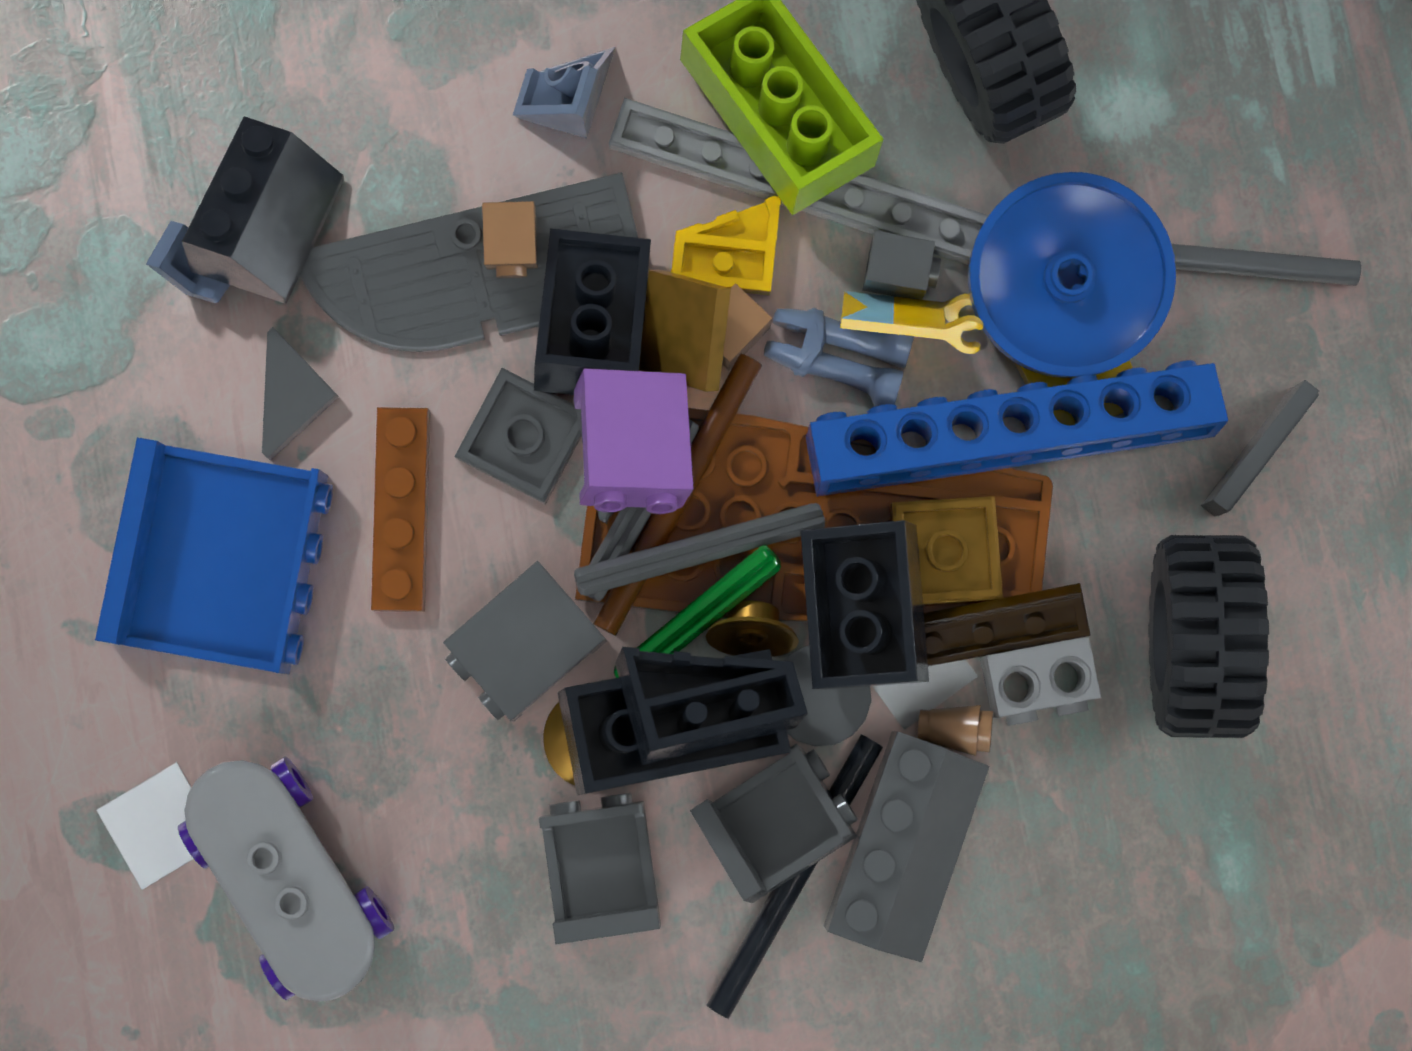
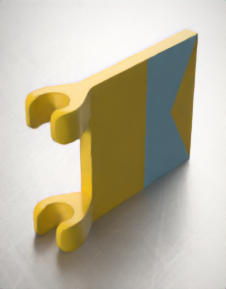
M844 291L840 328L941 339L947 341L962 353L975 354L980 350V343L977 341L967 342L961 337L963 331L982 330L983 322L976 316H960L959 311L961 308L967 305L972 306L969 294H962L945 302Z

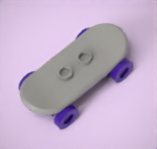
M283 757L271 765V770L260 764L243 760L223 762L202 774L195 781L187 795L184 810L185 821L178 825V832L183 844L202 868L207 869L209 867L263 953L259 956L261 968L267 980L281 998L289 1000L297 995L303 999L319 1002L334 1000L349 993L363 980L371 966L375 950L374 935L378 939H382L394 931V925L387 910L377 895L367 886L355 894L352 893L300 810L301 807L313 800V795L305 779L289 758Z

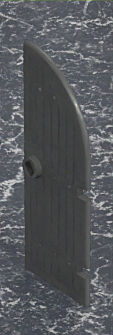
M621 172L502 201H534L538 268L527 269V277L497 278L496 269H486L484 265L482 206L313 247L300 276L309 293L324 312L341 327L357 337L393 350L409 352L439 351L485 340L481 322L490 319L496 320L500 336L539 327L550 228L638 238Z

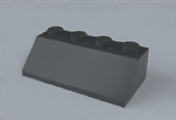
M898 731L891 732L856 832L858 837L852 843L824 923L827 932L882 952L918 962L923 961L990 766Z

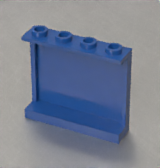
M137 437L95 641L289 675L291 665L297 666L302 655L304 638L303 635L298 634L301 614L307 615L311 608L313 585L307 584L311 564L317 565L321 557L323 535L317 534L321 514H328L333 497V485L327 483L328 475L314 468L311 471L167 446L156 440Z

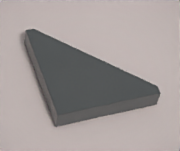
M273 327L267 332L262 453L266 458L272 460L339 397Z

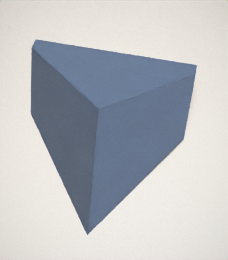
M615 47L546 68L542 71H537L534 68L527 69L513 115L528 122L587 139Z

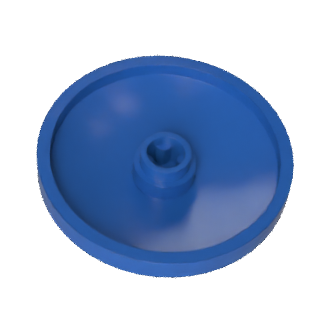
M1063 172L1042 176L1027 182L1007 195L993 209L980 228L973 244L968 266V287L972 308L976 317L982 320L983 331L1000 352L1018 365L1035 373L1056 378H1075L1083 375L1102 374L1120 366L1140 353L1156 336L1165 322L1171 308L1176 285V264L1172 244L1164 225L1154 210L1143 198L1123 184L1107 177L1084 172Z

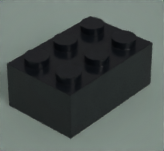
M901 520L801 530L812 689L827 690L929 682L917 525Z

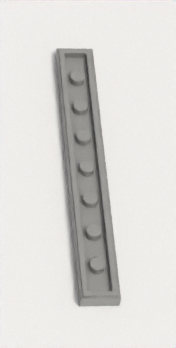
M624 98L609 141V149L763 199L778 196L732 132ZM862 174L801 210L874 234L876 230L935 241L933 254L969 265L970 254L978 232L989 216Z

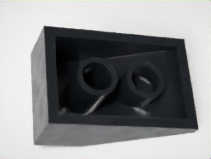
M550 228L535 355L534 391L574 395V389L583 369L639 371L651 239Z

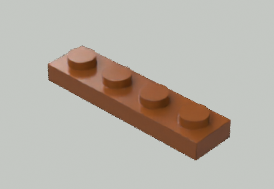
M377 407L372 611L425 612L430 410L428 408Z

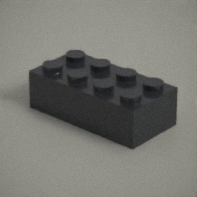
M770 649L733 656L772 660ZM619 677L565 687L558 692L577 795L791 753L787 730L642 765Z

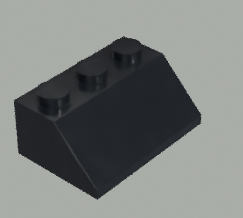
M244 116L182 240L190 271L287 304L343 184V174L294 133Z

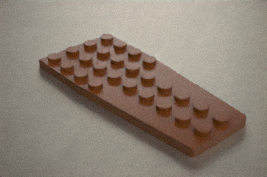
M688 408L689 419L700 428L709 410ZM736 413L667 543H671L811 503L820 505L825 518V528L890 522V504L892 502L995 496L1003 598L1042 590L1053 483L1046 475L1005 468L817 497L806 443L809 427ZM857 439L850 443L852 449L860 455L869 456L876 453L875 447L867 440ZM587 506L579 568L590 565L620 511L614 512L606 525L600 521L598 510L594 506ZM646 525L644 526L642 532L640 533L638 539L636 540V542H635L634 546L632 547V549H631V551H630L629 554H631L632 551H633V549L635 548V546H636V544H637V542H638L640 536L642 535V533H643V531H644ZM801 536L766 545L778 556L781 568L742 601H762L774 605L779 610V621L807 622ZM758 548L648 578L632 607L679 613ZM576 587L575 600L604 604L612 589L607 591L601 601H596L588 596L580 595ZM984 601L923 605L924 613ZM728 613L721 618L727 619Z

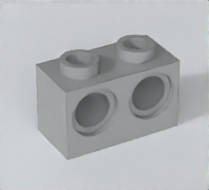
M1089 636L980 657L990 711H993V718L1006 716L1008 726L1037 721L1036 710L1056 707L1058 716L1088 711L1087 700L1101 698ZM1062 663L1071 665L1078 676L1075 688L1068 693L1060 690L1054 680L1055 670ZM1013 672L1023 676L1028 685L1026 696L1019 702L1011 701L1003 690L1004 680Z

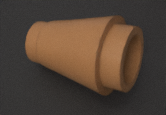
M981 705L931 710L920 709L918 739L973 756H977V751L990 753L993 711L981 710Z

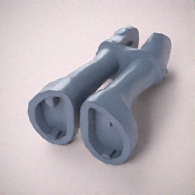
M788 308L776 310L772 322L790 331L806 334L802 348L787 343L767 341L764 348V356L790 368L794 375L804 377L807 374L855 387L871 397L874 407L885 404L895 405L904 371L893 368L873 367L824 353L823 347L825 343L842 347L905 369L914 336L840 328V321L824 316V312L816 308L807 311Z

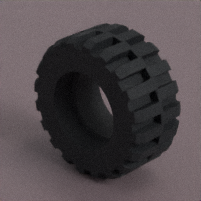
M916 0L922 14L921 19L924 28L927 30L930 38L929 42L940 63L939 66L945 78H947L956 100L963 107L965 115L969 121L973 122L977 132L980 135H984L985 140L1005 144L1068 112L1075 100L1076 83L1073 80L1075 73L1073 64L1069 60V50L1065 38L1062 37L1058 26V19L1047 0Z
M1170 535L1157 544L1156 554H1154L1153 572H1151L1150 582L1151 594L1149 596L1150 688L1156 725H1158L1159 730L1170 737L1244 738L1253 733L1260 724V716L1263 715L1264 694H1266L1268 682L1267 590H1265L1264 566L1261 565L1260 551L1256 548L1257 545L1244 536Z

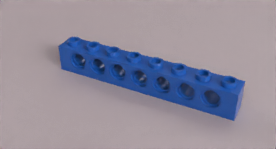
M1185 360L1173 363L1162 371L1147 373L1146 368H1131L1118 373L1115 378L1098 380L1096 375H1083L1069 380L1067 385L1048 387L1045 382H1035L1021 386L1017 389V392L998 395V392L993 389L981 390L970 394L965 400L948 402L945 397H933L920 401L917 407L897 409V406L893 404H885L869 409L867 414L847 417L845 412H830L817 417L815 422H810L806 443L816 496L818 497L1212 438L1219 433L1229 420L1215 363L1196 365V362L1193 360ZM1160 395L1168 398L1173 404L1174 410L1168 411L1159 407L1154 400V396ZM1104 403L1118 405L1123 410L1125 417L1116 418L1111 416L1105 410ZM1053 411H1067L1073 416L1075 425L1069 426L1060 423L1055 418ZM1006 417L1017 418L1024 424L1026 432L1015 433L1010 431L1004 425L1003 419ZM959 424L966 425L974 431L976 439L970 441L962 440L955 435L952 427ZM906 432L918 433L924 438L926 446L922 448L910 447L903 441L901 435ZM857 439L867 440L875 447L876 453L869 456L860 455L852 449L850 443Z

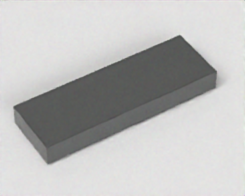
M1304 380L1287 392L1201 504L1205 510L1213 516H1220L1232 510L1319 396L1317 388Z

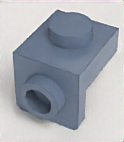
M170 221L146 265L184 294L212 303H218L230 285L190 271L182 244L188 227L182 223Z

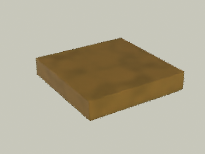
M649 270L639 370L643 372L686 374L687 386L704 392L719 391L731 288L665 270Z
M995 496L892 502L890 504L891 521L906 520L917 525L923 605L990 601L1003 598Z

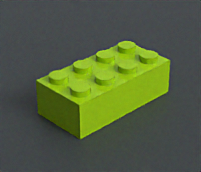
M735 0L683 30L680 61L792 216L876 165L884 140L781 0Z

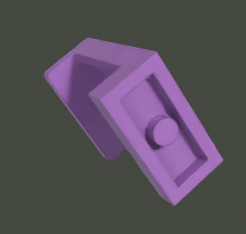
M583 369L574 389L575 409H581L584 486L579 493L580 505L594 506L596 510L601 512H617L626 507H643L648 512L654 514L671 513L681 508L693 491L686 374Z

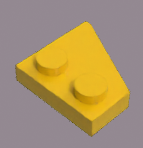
M779 196L769 197L765 199L764 203L739 212L733 210L719 215L714 221L709 223H697L676 231L671 272L731 288L736 283L745 293L770 296L781 204Z

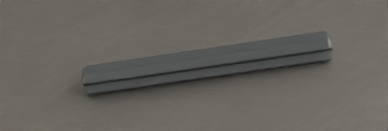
M811 503L577 568L574 571L576 586L580 595L595 594L756 549L763 545H770L801 536V530L825 528V518L820 505Z

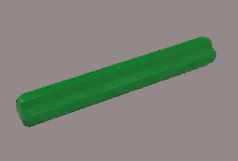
M760 546L637 647L640 648L639 651L667 654L681 651L776 574L781 568L778 556L768 546ZM615 665L613 673L618 678L619 675Z

